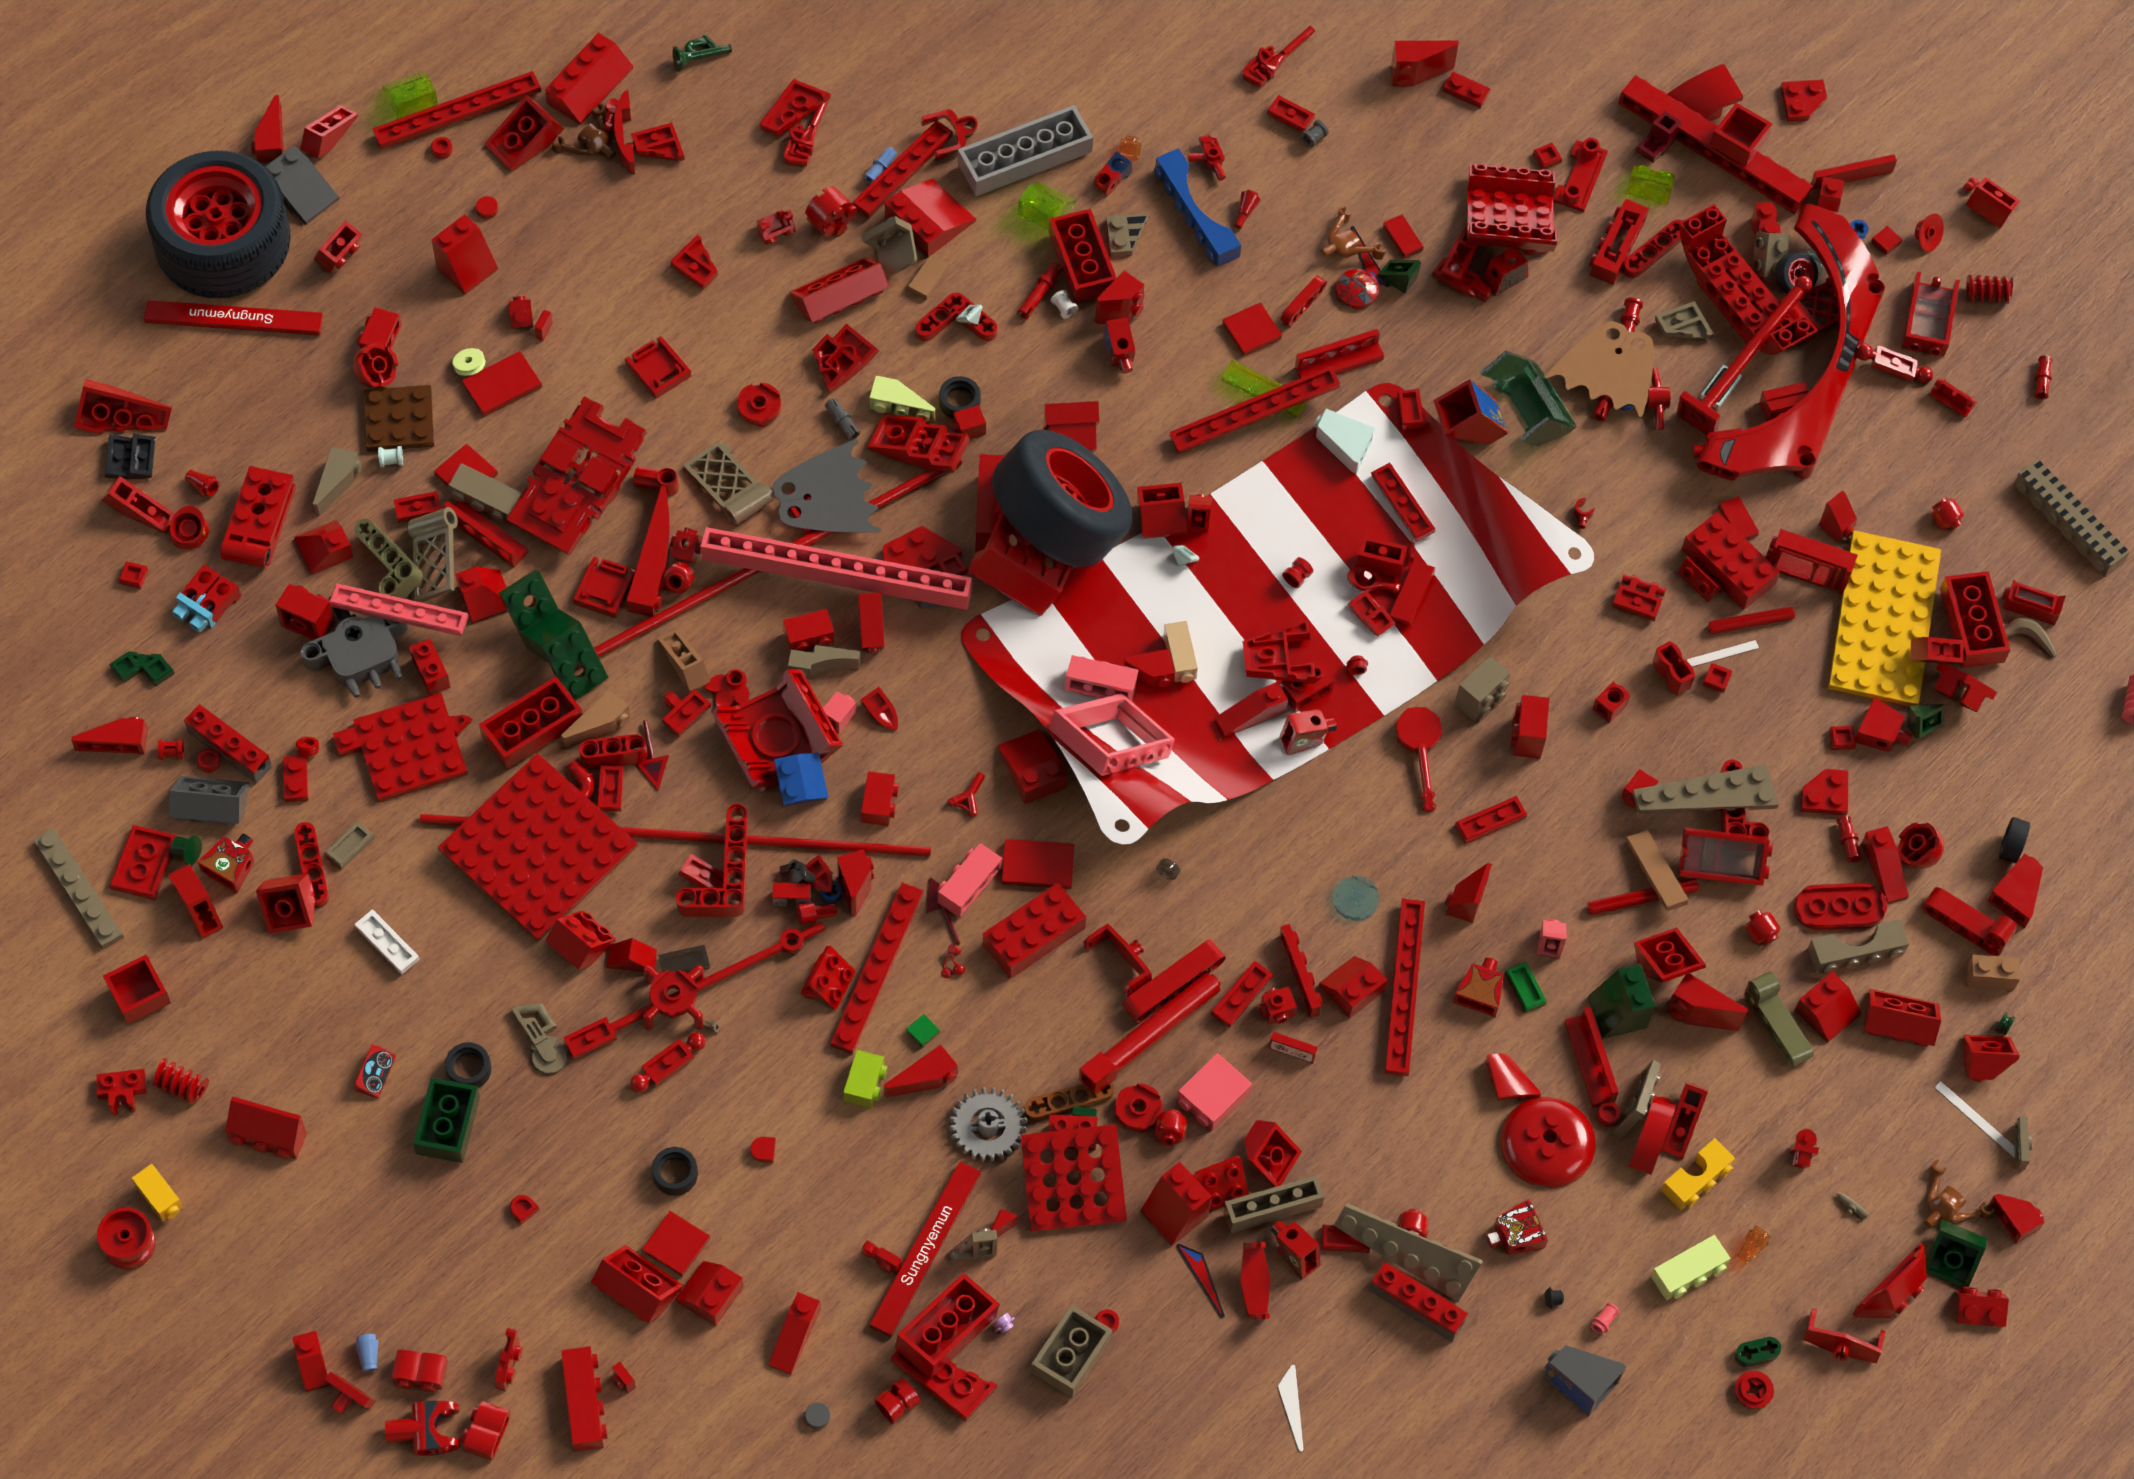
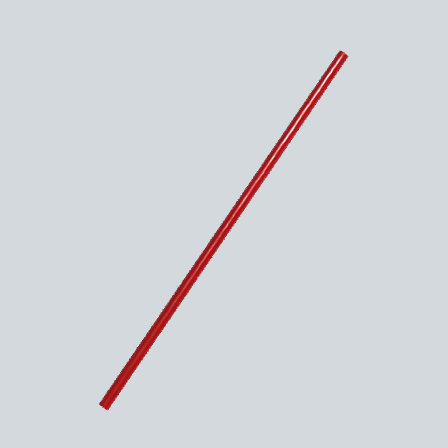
M960 459V461H959L957 467L960 466V465H962L961 459ZM929 469L872 499L868 503L876 505L879 509L947 473V471ZM814 530L791 543L810 546L834 532ZM742 568L593 648L597 656L601 657L761 571ZM578 665L575 668V670L582 667L583 665Z

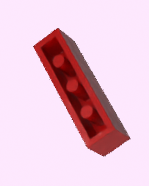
M591 1346L561 1350L574 1452L604 1448L603 1439H608L606 1424L601 1425L600 1416L605 1415L603 1400L598 1401L597 1392H602L600 1377H595L594 1369L599 1368L597 1354H592Z

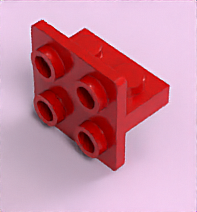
M826 946L823 953L819 955L801 994L807 999L823 1000L831 1009L837 1010L856 971L832 946Z
M1239 1156L1200 1169L1193 1174L1196 1180L1212 1196L1209 1211L1223 1207L1225 1201L1249 1195L1242 1160Z

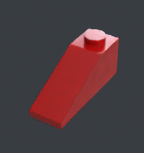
M274 95L254 132L255 141H251L252 154H256L258 162H272L284 153L282 106L279 95Z
M342 105L334 108L304 128L300 149L310 156L319 159L331 151L357 119L358 114Z
M121 476L111 484L101 501L120 514L162 533L166 532L169 523L175 515L171 510Z
M1275 682L1256 690L1217 715L1215 721L1224 737H1228L1286 713L1288 698L1279 682Z
M139 717L120 718L74 735L71 741L75 751L145 754L148 728L145 719Z
M1888 826L1867 831L1861 845L1880 890L1887 900V904L1907 899L1909 894L1900 858Z
M939 1045L885 1083L884 1095L891 1097L936 1089L944 1084L949 1085L957 1078L958 1065L943 1046Z
M1687 1081L1685 1082L1661 1148L1662 1151L1684 1159L1708 1094V1089Z
M797 1292L770 1359V1367L792 1375L821 1311L820 1300Z

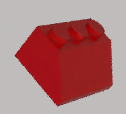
M1869 989L1864 1018L1865 1031L1877 1037L1882 1035L1890 1036L1892 1039L1900 1042L1905 1040L1913 1041L1915 1044L1923 1047L1928 1045L1935 1046L1941 1024L1939 1003Z
M234 1096L230 1100L225 1132L232 1144L252 1146L254 1150L261 1153H266V1151L273 1152L282 1159H289V1157L297 1159L307 1134L300 1115Z
M627 1245L603 1258L591 1280V1283L597 1286L601 1292L614 1298L619 1305L628 1308L640 1320L647 1323L661 1316L683 1287L681 1283Z

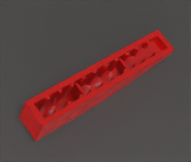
M661 486L627 598L628 612L650 617L655 615L656 609L660 610L663 600L661 593L662 590H666L663 583V575L668 568L671 540L666 486Z

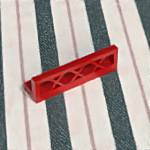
M1378 328L1297 354L1295 370L1299 379L1329 366H1332L1335 374L1338 375L1384 360V353L1378 343L1380 337Z
M447 501L443 505L444 508L450 507L454 510L459 529L513 568L529 553L526 546L463 501H457L454 505Z
M1591 1006L1585 1007L1582 1015L1567 1018L1564 1023L1592 1108L1604 1102L1615 1103L1619 1090Z

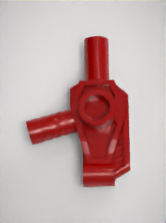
M1210 134L1199 137L1203 153L1188 154V162H1204L1207 168L1214 170L1218 181L1224 180L1226 176L1221 166L1225 157L1217 138L1211 137Z

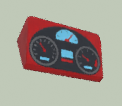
M372 1044L354 1084L356 1092L379 1098L396 1055L378 1045Z

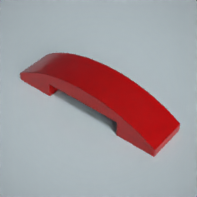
M624 91L615 110V140L623 165L630 174H635L633 144L624 145L623 121H631L629 91Z

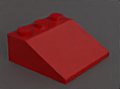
M933 178L900 190L884 203L885 218L889 219L896 216L911 224L915 246L927 257L934 254L976 222V218Z

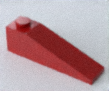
M86 379L82 388L74 428L93 433L167 429L172 407L109 384Z

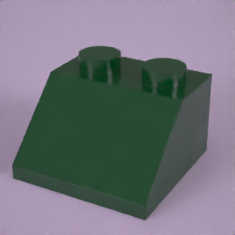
M1942 1220L1925 1261L1926 1273L1962 1288L1969 1287L1986 1249L1988 1238Z

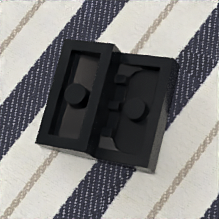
M133 433L132 438L109 434L105 478L117 479L119 476L124 479L152 478L156 437Z

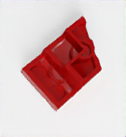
M1725 64L1702 72L1667 94L1676 101L1682 102L1692 111L1698 112L1708 121L1720 118L1724 107L1743 100V94Z
M847 323L834 338L826 334L812 349L826 382V387L830 392L850 380L879 352L873 344Z

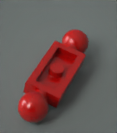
M1866 343L1860 344L1856 348L1857 358L1862 361L1871 359V367L1910 382H1912L1915 376L1920 383L1924 384L1929 383L1933 379L1932 369L1928 366L1918 368V360L1879 345L1874 351Z
M694 1032L688 1036L686 1044L679 1038L641 1066L645 1074H636L631 1078V1089L636 1093H642L647 1090L650 1081L657 1087L694 1060V1055L691 1051H700L705 1047L706 1039L704 1035Z

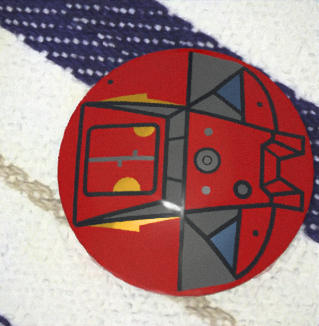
M1361 269L1346 271L1339 277L1336 284V293L1343 302L1359 310L1376 300L1379 294V283L1371 273Z

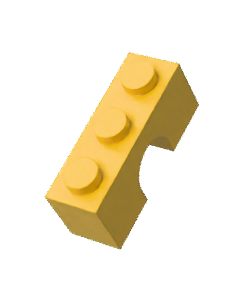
M1714 1138L1698 1152L1695 1158V1162L1700 1166L1703 1174L1691 1176L1680 1168L1664 1182L1661 1191L1680 1211L1686 1206L1691 1208L1700 1199L1699 1195L1703 1191L1708 1193L1717 1184L1715 1181L1720 1176L1725 1178L1734 1169L1732 1164L1735 1157Z

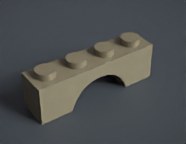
M1899 919L1878 924L1873 933V940L1863 946L1847 945L1832 934L1811 939L1807 949L1816 973L1824 972L1828 974L1842 967L1850 969L1857 967L1860 963L1868 962L1873 964L1879 962L1882 958H1899L1904 955L1909 943Z

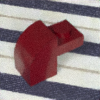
M1664 110L1652 123L1650 133L1637 146L1636 152L1654 163L1661 154L1664 155L1677 137L1682 121Z

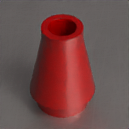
M192 469L186 473L185 481L190 483L203 496L211 497L218 491L219 482L215 476L196 472Z

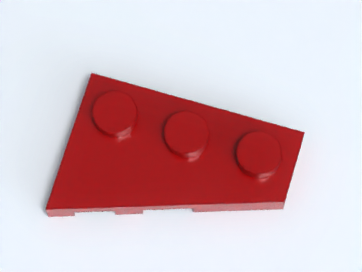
M793 79L760 122V129L779 137L829 100V93Z

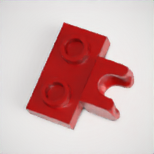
M145 1069L96 1074L98 1100L108 1098L109 1109L112 1115H117L119 1106L123 1104L129 1106L130 1113H134L136 1111L135 1095L147 1094Z

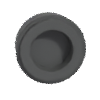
M822 1403L811 1404L805 1413L807 1424L814 1429H822L827 1426L830 1421L828 1407Z

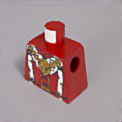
M1530 1199L1499 1215L1494 1223L1496 1231L1486 1234V1240L1490 1248L1502 1244L1508 1255L1543 1249L1548 1241Z

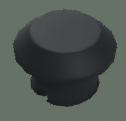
M1549 1287L1545 1291L1546 1306L1552 1309L1554 1305H1562L1564 1302L1563 1292L1561 1290H1552Z

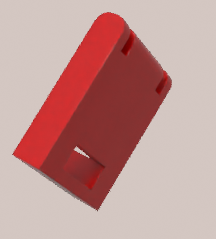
M662 336L657 338L660 348L652 340L632 353L633 360L629 356L624 359L626 365L655 399L692 376L691 370ZM674 373L676 374L675 377L671 378L664 384H661L663 380L673 375Z
M594 556L573 598L574 605L616 619L631 588L636 570L631 569L628 577H626L628 573L627 566L606 559H602L599 565L600 568H598L599 558ZM589 597H592V598H594V599H597V600L606 602L607 605L605 606V605H602V604H599V603L590 601V600H588V599H589Z

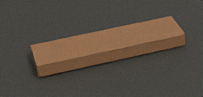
M1646 830L1628 836L1626 840L1628 846L1666 911L1688 905L1686 894L1649 831Z

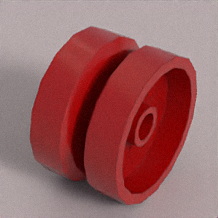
M130 1207L117 1208L109 1212L98 1226L97 1241L107 1261L114 1267L124 1270L135 1269L144 1265L152 1257L156 1248V1236L147 1217L139 1210Z

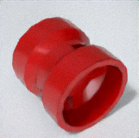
M1297 557L1292 562V567H1288L1282 573V576L1291 587L1298 589L1304 583V579L1309 578L1314 570L1308 561Z

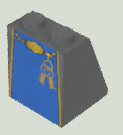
M1565 1345L1561 1351L1556 1349L1549 1356V1362L1544 1367L1546 1369L1544 1379L1589 1417L1619 1384L1626 1366L1623 1363Z

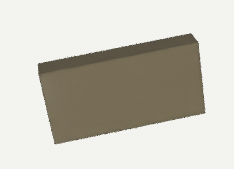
M357 821L324 852L325 856L340 869H343L375 839V836Z

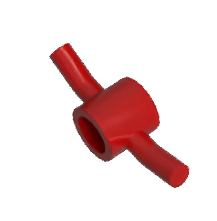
M1653 368L1652 387L1648 389L1646 408L1655 409V430H1664L1663 409L1670 408L1671 392L1670 387H1661L1659 370Z

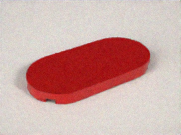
M1868 883L1810 885L1798 894L1794 902L1796 918L1802 925L1812 930L1871 928L1883 920L1887 911V900L1884 894Z

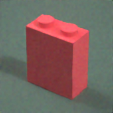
M1217 1053L1178 1091L1177 1100L1185 1111H1190L1196 1116V1120L1203 1127L1207 1126L1213 1130L1251 1093L1252 1083Z

